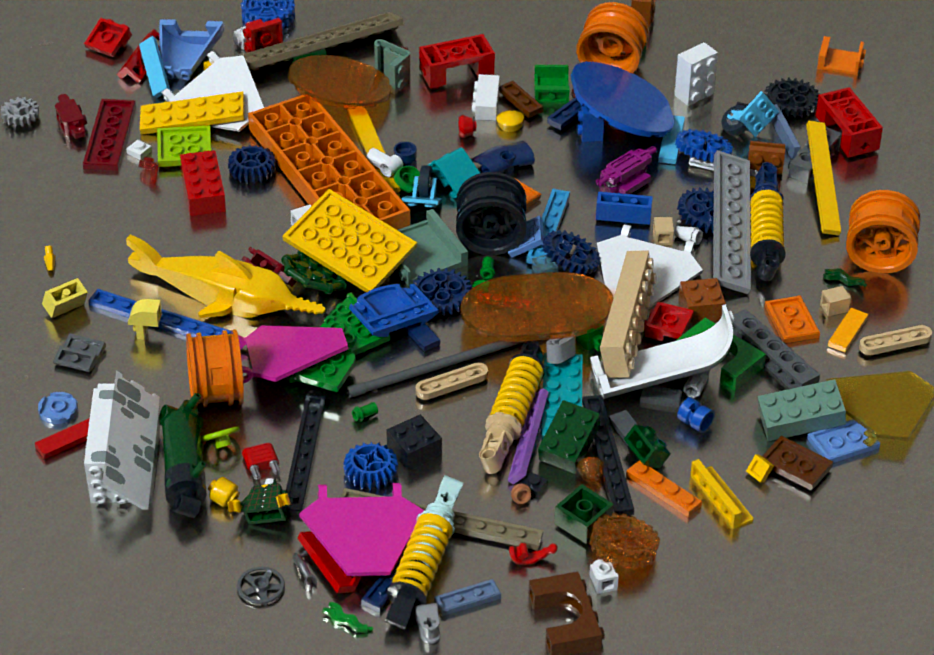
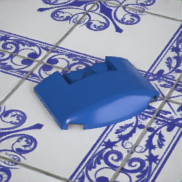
M400 284L375 288L359 296L354 306L352 303L349 306L352 313L373 336L389 337L390 332L416 323L423 325L438 314V309L415 284H410V288H401Z

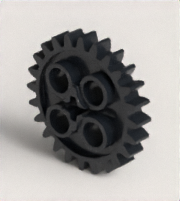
M789 77L787 80L781 78L780 82L778 80H775L774 83L770 82V85L766 86V90H764L767 98L773 105L777 104L783 115H787V118L790 115L796 118L797 115L803 117V114L809 116L810 112L814 113V110L817 109L820 93H818V89H814V85L809 86L810 82L803 83V79L797 81V78L791 80Z

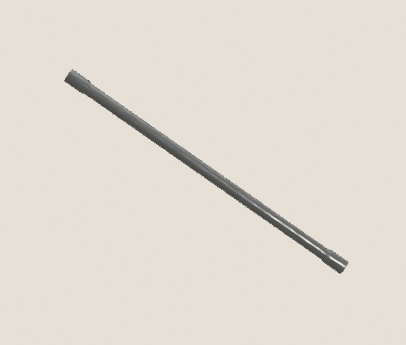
M592 310L560 322L576 327L578 322L590 316L596 319V314ZM560 322L368 382L346 387L347 395L349 398H353L381 387L522 344L528 340L550 335L551 328Z

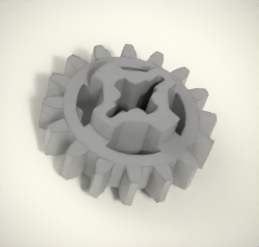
M16 97V100L10 99V103L5 102V106H1L3 121L8 122V125L14 124L15 127L17 125L24 126V123L30 125V121H36L40 113L37 102H32L31 98L26 100V97L20 99Z

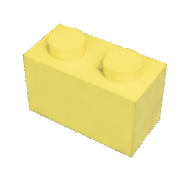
M76 278L45 291L42 305L50 317L54 318L84 305L88 292L80 280Z

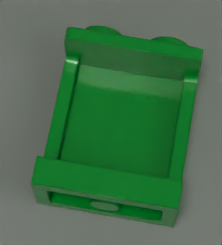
M535 65V100L539 103L567 104L570 94L569 66Z

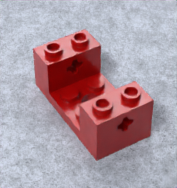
M484 34L419 47V69L430 88L446 85V69L470 64L478 78L479 74L495 75V52Z
M850 87L819 94L816 118L820 122L825 123V126L838 124L842 129L840 148L848 157L880 150L883 127Z

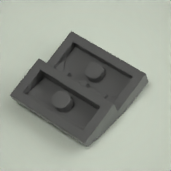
M69 333L64 346L60 345L53 363L90 372L100 359L106 344L103 341Z

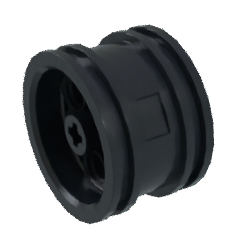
M485 172L474 175L461 185L457 194L458 213L456 216V233L461 243L469 250L483 255L505 254L518 247L526 235V193L522 185L513 177L498 172Z

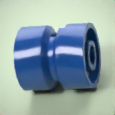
M692 397L687 398L681 404L677 413V418L680 421L690 425L700 433L705 432L711 426L715 417V412L712 409L701 405L699 401Z

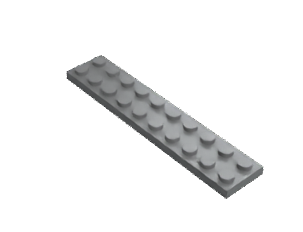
M717 150L714 154L713 278H717L719 285L748 294L751 290L750 161Z

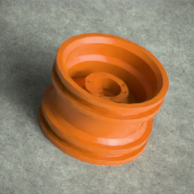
M607 2L594 7L588 14L584 30L576 46V53L580 63H604L633 74L639 65L642 51L649 36L647 22L637 10L623 3Z

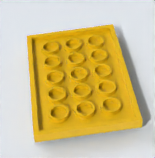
M328 189L282 236L283 241L365 292L379 288L417 247L416 241L331 189Z

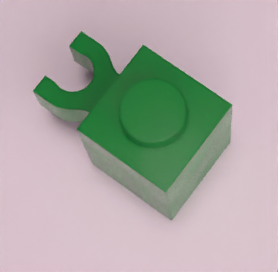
M593 316L578 322L576 341L587 351L595 348L599 352L604 326Z

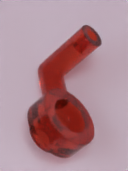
M144 157L143 160H139V167L151 169L149 184L156 185L159 166L157 162H154V158Z

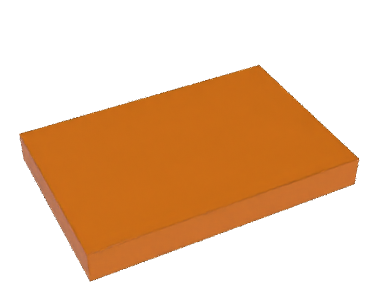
M801 295L765 301L764 306L784 343L820 338V331Z

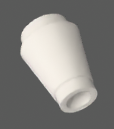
M677 226L674 230V236L686 242L689 240L699 244L702 240L703 232L698 227Z

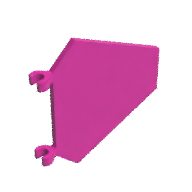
M260 326L246 337L238 335L240 350L247 345L252 369L242 366V372L247 374L243 376V383L249 382L254 376L277 382L348 349L342 328Z
M393 483L391 497L328 498L327 485L325 484L318 485V499L300 512L299 517L347 576L391 575L410 540L411 533L414 531L418 514H421L424 510L402 497L401 483Z

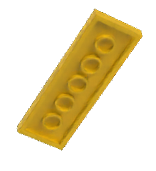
M244 92L142 105L140 110L141 135L156 133L157 128L206 126L244 120Z

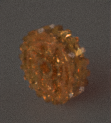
M612 513V516L606 514L603 518L599 517L597 522H594L589 545H592L591 550L596 552L597 557L604 558V562H611L616 567L620 565L624 569L628 567L637 569L639 566L645 568L647 564L651 565L655 560L660 537H657L658 532L653 531L651 525L645 524L646 521H639L636 517H628L626 514L620 516Z

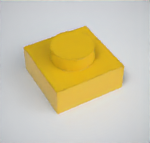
M755 454L746 472L759 482L765 483L774 465L760 454Z

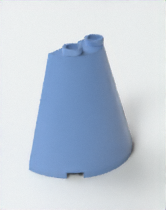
M160 19V55L167 79H190L194 71L222 37L224 32L223 21H207V31H181L176 20Z

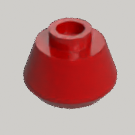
M461 115L458 118L459 135L461 138L465 139L472 136L473 131H477L476 121H473L472 117Z

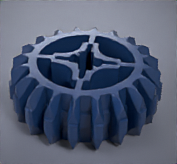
M257 144L255 146H242L241 149L236 148V151H232L228 159V169L231 176L235 180H239L240 183L244 181L247 184L249 182L254 184L255 182L262 183V180H268V177H272L275 172L276 159L273 152H270L269 148L265 149L264 146L258 147Z

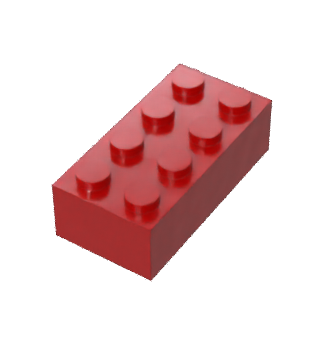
M216 151L180 154L181 173L190 216L226 212L225 193Z

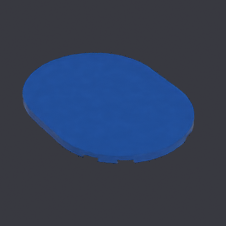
M582 62L574 66L571 73V81L578 102L582 106H587L590 109L589 113L596 118H604L609 122L610 126L644 137H651V135L663 137L672 131L674 117L668 100L656 87L646 80L624 69L604 63Z

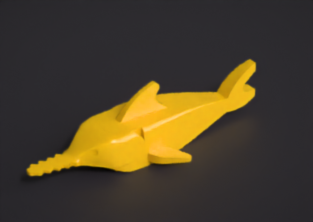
M131 234L126 238L127 245L134 251L129 256L128 263L140 272L160 277L197 301L207 305V307L198 312V316L201 318L224 316L227 314L253 318L284 309L300 310V312L307 311V313L313 312L316 315L322 314L326 310L322 304L303 300L302 297L297 298L291 294L282 278L273 271L235 260L221 251H217L215 257L184 256L162 258L153 247L142 239Z

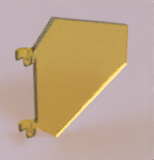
M912 371L826 379V381L836 380L846 414L867 429L864 435L868 438L863 440V443L868 447L872 446L879 438L908 441L934 400V387Z

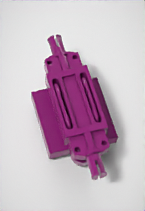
M651 146L647 150L637 149L627 152L606 165V169L601 171L600 178L596 180V184L599 187L604 184V190L610 193H633L651 182V176L646 171L647 165L651 163V155L656 153V148Z

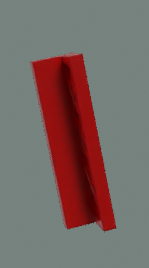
M153 29L140 43L151 36H154L160 42L159 33ZM139 45L116 74L120 79L129 74L139 83L147 73L145 65L141 62L143 57ZM138 68L140 75L136 74L132 69Z
M312 531L300 532L297 539L337 593L354 592L362 576H353V578L347 576Z

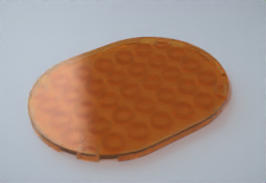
M547 272L503 276L480 283L467 292L461 302V316L464 323L469 328L475 329L476 333L487 338L490 336L499 337L500 341L520 342L569 338L586 334L587 330L597 329L606 323L612 306L613 295L609 288L600 281L576 273Z

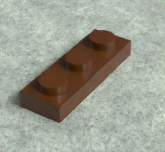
M514 81L499 86V92L528 118L543 112V106Z

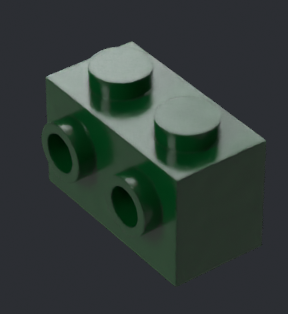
M634 424L624 438L643 465L660 469L671 455L666 448V443L657 437L656 431L650 426L645 427Z

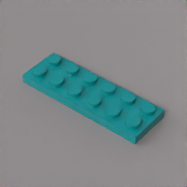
M544 353L545 375L543 377V388L548 391V396L542 414L541 441L563 400L582 407L583 354H575L562 363L552 364L547 362V353Z

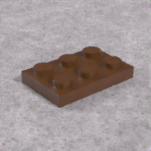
M780 436L762 456L774 465L772 471L811 491L833 466V461L783 436Z

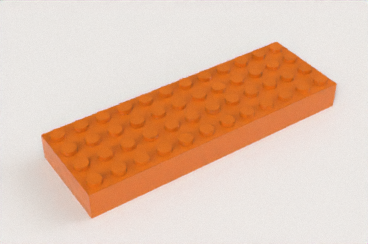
M311 92L248 113L249 130L265 149L269 148L270 152H273L278 167L309 205L311 204L312 206L328 189H331L396 230L410 226L409 208Z

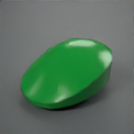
M413 166L401 167L396 171L394 181L403 191L413 193L414 179L416 176H420V171Z

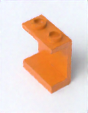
M824 36L818 57L817 69L858 75L859 69L863 68L866 49H863L864 42L860 43L858 52L829 48L831 37Z

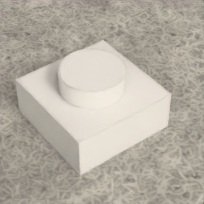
M137 140L126 150L128 155L142 160L152 152V146Z

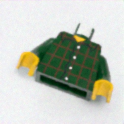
M268 478L265 480L264 485L253 486L249 495L242 502L240 500L228 501V512H243L249 525L284 521L287 519L286 507L293 505V499L286 490L282 489L276 480Z

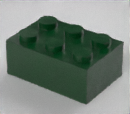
M563 400L538 447L539 460L576 474L600 427V413Z

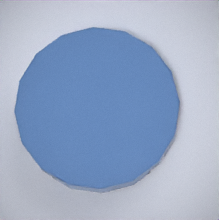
M54 392L47 398L45 396L40 400L38 412L41 419L47 423L63 424L75 418L78 413V402L70 393Z

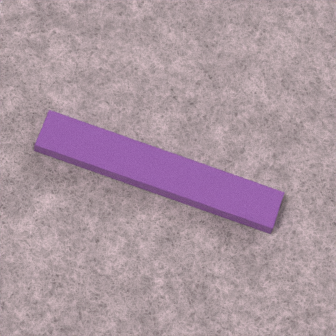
M544 388L535 394L522 427L521 436L519 437L508 476V481L513 485L526 476L548 396V391Z

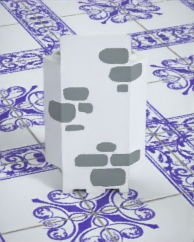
M116 370L115 384H98V388L93 389L84 459L90 503H132L141 509H149V503L153 501L160 433L158 417L160 396L155 393L149 394L144 391L145 387L133 380L129 382L122 377V373Z

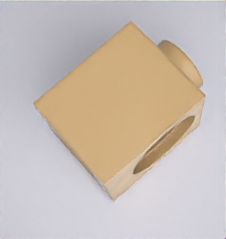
M654 217V244L673 246L674 229L672 217Z

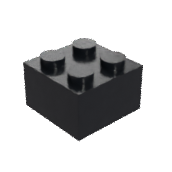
M421 414L386 429L387 447L393 449L397 459L408 471L442 455V437Z

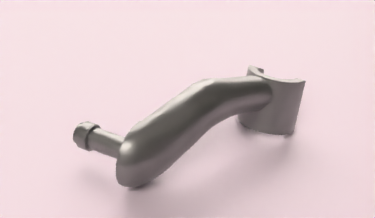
M304 550L300 555L294 553L293 561L305 577V590L310 591V583L317 586V577L311 575L306 562L303 560V557L308 555V552Z

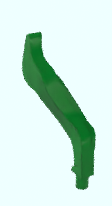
M329 602V608H323V613L328 615L334 624L348 625L353 631L360 633L373 631V627L368 626V624H361L355 615L345 614L342 607L335 602Z

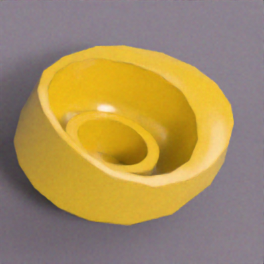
M515 110L501 112L496 117L498 126L505 132H515L524 123V115Z

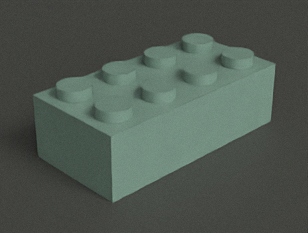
M835 379L757 396L758 411L768 441L777 440L780 436L786 438L846 425V410Z

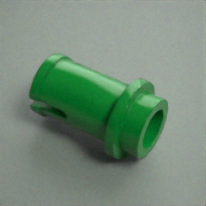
M485 257L482 260L480 275L486 280L491 279L495 274L493 269L494 259L492 257Z
M375 402L362 407L356 406L352 410L353 419L360 422L366 417L378 414V407Z

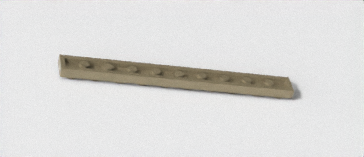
M344 488L340 498L385 496ZM413 503L424 511L427 508V505ZM453 511L454 533L514 546L526 543L528 549L537 551L543 538V530Z

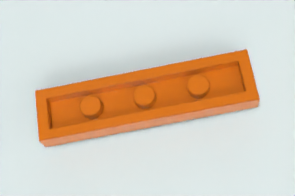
M640 460L626 470L628 478L686 517H690L702 506L701 500L650 466L643 465Z

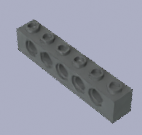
M744 309L733 315V334L766 354L764 366L789 389L819 383L820 374L748 310Z

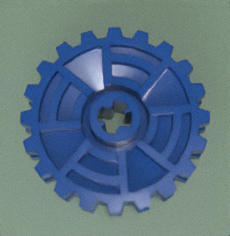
M242 0V21L247 23L261 19L263 22L280 18L282 29H284V26L288 27L290 22H294V0Z

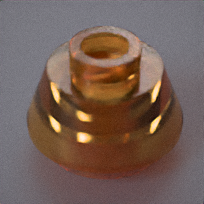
M588 457L580 460L576 468L584 480L595 482L602 476L604 462L598 457Z

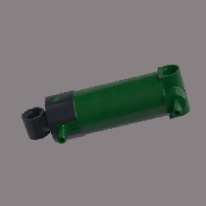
M194 393L190 400L183 401L179 408L165 404L159 413V425L162 426L166 501L173 506V512L190 518L197 516L200 506L207 496L204 472L206 463L203 462L201 440L203 417L198 415L196 405L201 399L199 393Z

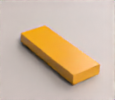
M850 308L828 341V347L846 353L867 321L868 314Z

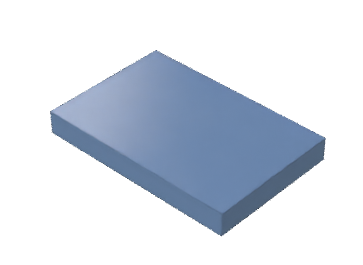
M860 417L846 421V425L809 433L807 437L818 454L833 461V463L880 448V442Z

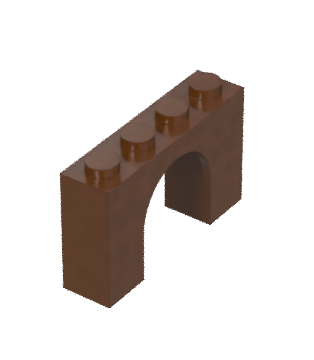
M578 571L529 580L528 595L534 610L565 606L575 610L580 615L579 619L573 623L546 628L545 643L550 655H573L599 650L602 647V640L605 639L603 627L598 625L597 611L592 609L591 595L586 593V582L584 579H581Z

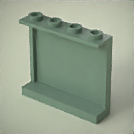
M433 209L426 211V220L398 229L399 232L417 242L416 249L396 269L400 279L404 280L408 286L413 284L414 280H418V275L423 276V272L429 274L430 269L436 272L438 268L441 271L447 268L448 272L453 269L456 270L468 265V251Z

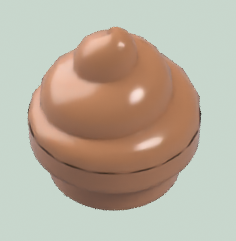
M517 484L512 488L511 498L518 504L527 503L531 498V490L526 484Z

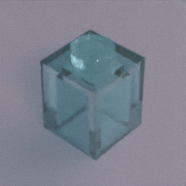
M546 255L532 258V273L540 286L558 282V267L555 262H551L552 258L546 257Z

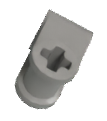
M437 603L415 606L417 625H419L422 641L426 644L437 643L440 640V621Z

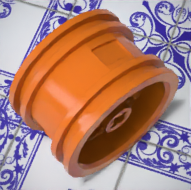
M876 190L860 196L853 203L849 215V230L846 240V250L851 260L867 271L878 273H893L909 266L916 258L918 252V233L921 221L920 211L914 201L896 191Z
M223 330L221 335L201 336V333H196V337H191L190 333L186 334L191 397L194 393L201 395V399L196 404L197 408L198 404H202L203 408H207L209 403L228 402L229 406L233 405L234 401H238L239 405L243 404V372L237 330H232L231 334H227V331Z

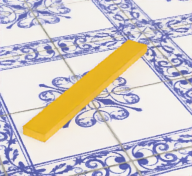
M364 103L347 105V112L365 155L367 156L372 148L385 153ZM373 165L394 192L400 193V187L394 181V174L386 177L381 173L380 168Z
M808 120L806 127L822 233L839 236L841 226L825 123Z

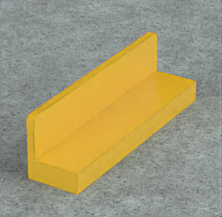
M699 459L692 461L690 476L732 529L753 522L754 518L714 468L712 466L705 467Z

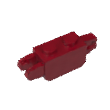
M67 94L58 95L59 102L55 104L56 119L64 135H73L75 139L85 137L87 119L85 114L82 115L81 106L77 105L75 100L70 99Z
M249 247L248 251L253 256L251 259L243 256L242 261L253 264L255 267L258 266L273 271L282 278L284 283L293 288L297 281L292 277L286 276L284 265L259 249L255 250Z

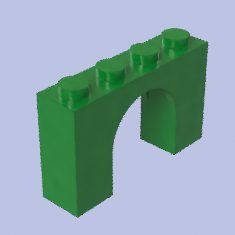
M704 318L677 340L698 335L710 329L716 323ZM733 334L732 344L728 353L734 358L721 368L720 383L736 391L764 368L766 354Z

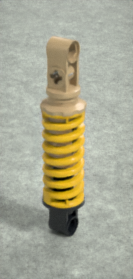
M537 340L526 341L522 345L520 354L514 355L510 359L506 376L501 384L492 410L486 419V438L479 452V457L485 472L488 474H494L502 468L509 446L512 445L513 440H517L521 436L522 427L524 426L533 398L538 390L539 383L545 375V367L542 363L544 356Z

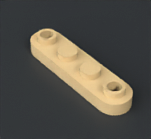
M918 325L866 336L860 340L859 350L865 355H875L926 344L931 340L932 330L927 326Z
M474 363L420 381L416 384V396L420 399L428 400L482 382L488 377V367L483 363Z

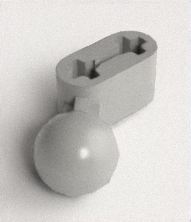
M563 322L555 324L551 328V339L546 342L547 362L552 364L562 363L576 354L573 328Z

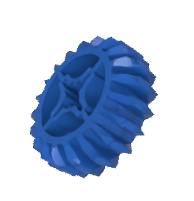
M371 441L370 444L363 442L362 446L356 445L354 449H350L345 456L343 468L345 476L348 477L349 482L354 483V486L360 485L362 489L368 487L371 490L372 487L379 489L380 485L386 487L387 482L392 483L393 478L397 475L398 462L393 449H388L387 445L381 446L380 442L373 444Z

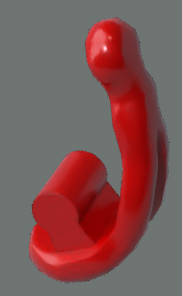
M520 543L517 547L510 546L509 553L515 564L533 565L546 558L549 554L556 553L558 546L552 543L542 550L528 553L527 544Z

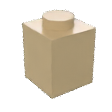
M843 286L823 290L820 306L828 317L846 313L849 311L852 302L851 295L846 292Z

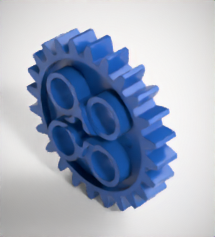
M689 129L688 131L683 130V132H679L675 142L676 148L680 149V152H684V155H690V158L696 157L697 160L703 159L704 162L707 160L713 162L714 154L717 150L730 155L733 150L731 143L727 139H723V136L719 137L717 136L718 134H711L710 131L707 133L704 130L698 131L697 129L695 131Z

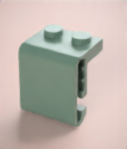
M378 39L374 42L375 73L379 74L381 68L384 69V77L389 79L390 93L396 94L410 82V51L385 40Z

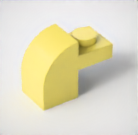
M142 299L132 306L128 325H133V331L136 332L137 340H145L148 326H159L162 315L160 300Z

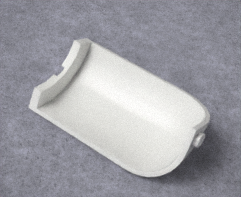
M722 305V317L710 329L689 338L638 351L637 357H634V369H631L629 377L607 378L603 361H599L598 355L590 357L597 385L601 384L602 387L599 390L603 399L702 373L717 366L726 357L732 344V322H734L732 311H728L726 305Z

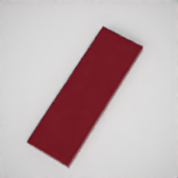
M101 99L84 157L83 169L119 170L136 108L135 100Z

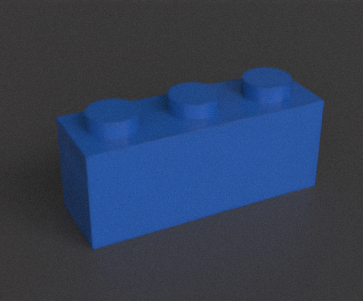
M598 191L596 220L650 225L653 196Z

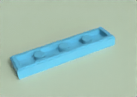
M151 36L140 43L139 46L152 94L157 99L163 95L162 91L165 89L170 90L157 40L154 36Z
M673 115L674 126L670 133L663 136L658 159L659 163L676 164L679 149L676 148L675 142L677 134L683 132L685 117Z

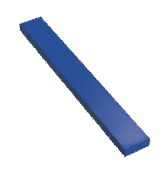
M97 289L88 300L90 306L128 318L132 306L137 302ZM161 309L162 315L159 328L184 336L190 333L191 337H196V333H201V336L221 335L223 330H226L227 334H231L230 330Z

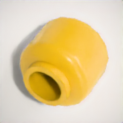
M221 477L218 480L214 479L208 487L210 491L209 498L224 508L228 506V501L237 500L240 495L238 486L225 477Z

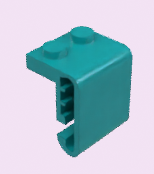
M462 147L428 164V166H432L433 176L436 175L444 187L451 186L453 191L449 195L452 198H457L459 188L467 179L480 174Z

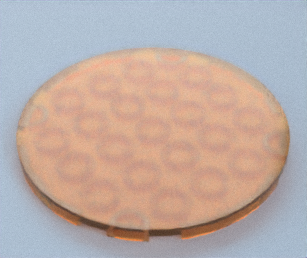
M331 55L308 56L295 61L289 69V81L295 85V89L299 93L312 97V100L333 107L355 109L356 106H363L365 109L377 106V103L387 101L391 93L389 79L382 72L368 64L350 58Z

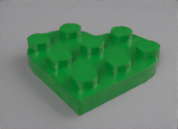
M348 347L347 350L296 372L291 377L303 383L338 392L353 370L356 357L352 349Z

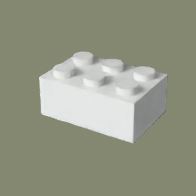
M705 42L678 54L675 97L687 106L714 94L718 52Z

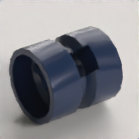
M407 141L397 143L394 146V155L401 158L403 167L413 166L417 168V148L415 144Z

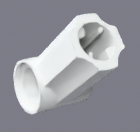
M375 148L370 149L366 156L367 160L380 168L381 173L386 177L392 176L403 167V162L399 156H388Z

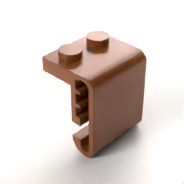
M750 140L748 155L750 169L759 171L764 162H769L777 168V175H782L785 144Z

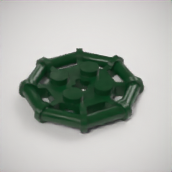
M301 251L291 255L285 254L281 258L286 276L294 278L304 288L309 287L323 291L325 294H331L333 291H342L347 287V282L344 278Z

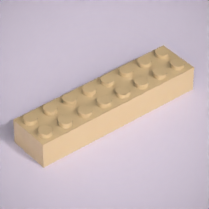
M649 250L627 251L600 345L607 378L629 377L631 369H634V357L638 355L637 346L641 343V332H644V320H647L650 296H653L654 293L653 284H656L657 281L656 273H653L654 260L650 258Z

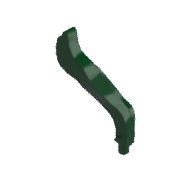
M840 268L824 270L823 278L826 280H840L847 286H867L865 280L859 277H851Z

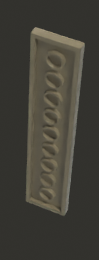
M387 12L238 56H244L249 69L258 70L261 66H272L278 61H289L292 57L304 55L312 51L315 52L326 47L334 48L340 43H351L357 38L365 39L369 37L368 35L382 34L388 29L396 30L399 26L404 25L403 18Z

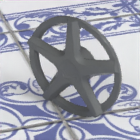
M269 567L251 568L245 571L237 582L239 597L253 604L267 605L279 598L285 590V582L282 575ZM266 570L263 576L254 578L249 575L253 571ZM272 572L280 578L281 584L269 583ZM243 578L252 584L250 588L244 591L241 590ZM267 590H279L274 596L267 598ZM258 592L260 600L250 598L247 595Z

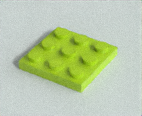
M210 125L157 128L158 167L181 166L180 154L211 151Z

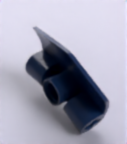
M525 141L495 146L471 159L472 162L482 165V173L498 172L510 174L515 170V165L519 168L534 165L535 163L534 153Z

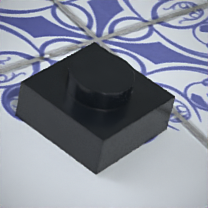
M530 472L521 483L526 484L530 488L532 496L538 497L548 486V479Z

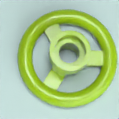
M236 426L202 436L201 440L205 442L215 439L216 449L231 445L229 435L239 432L240 428Z

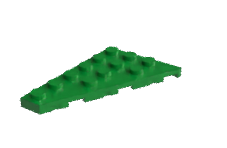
M348 293L347 298L328 314L320 327L342 328L348 347L352 349L355 355L390 341V334L389 337L373 336L352 313L349 306L351 303L354 306L357 298L352 293ZM291 375L285 377L290 384L298 381L292 379Z

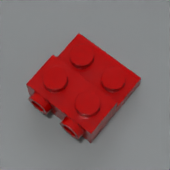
M100 18L84 45L86 48L114 57L120 47L124 48L132 33L125 24L120 25L111 19Z
M280 18L266 22L258 19L245 23L246 28L243 29V35L246 39L244 43L246 52L283 43L282 21Z
M657 302L655 308L650 310L649 319L644 322L645 337L663 341L666 336L678 339L685 334L694 316V310Z

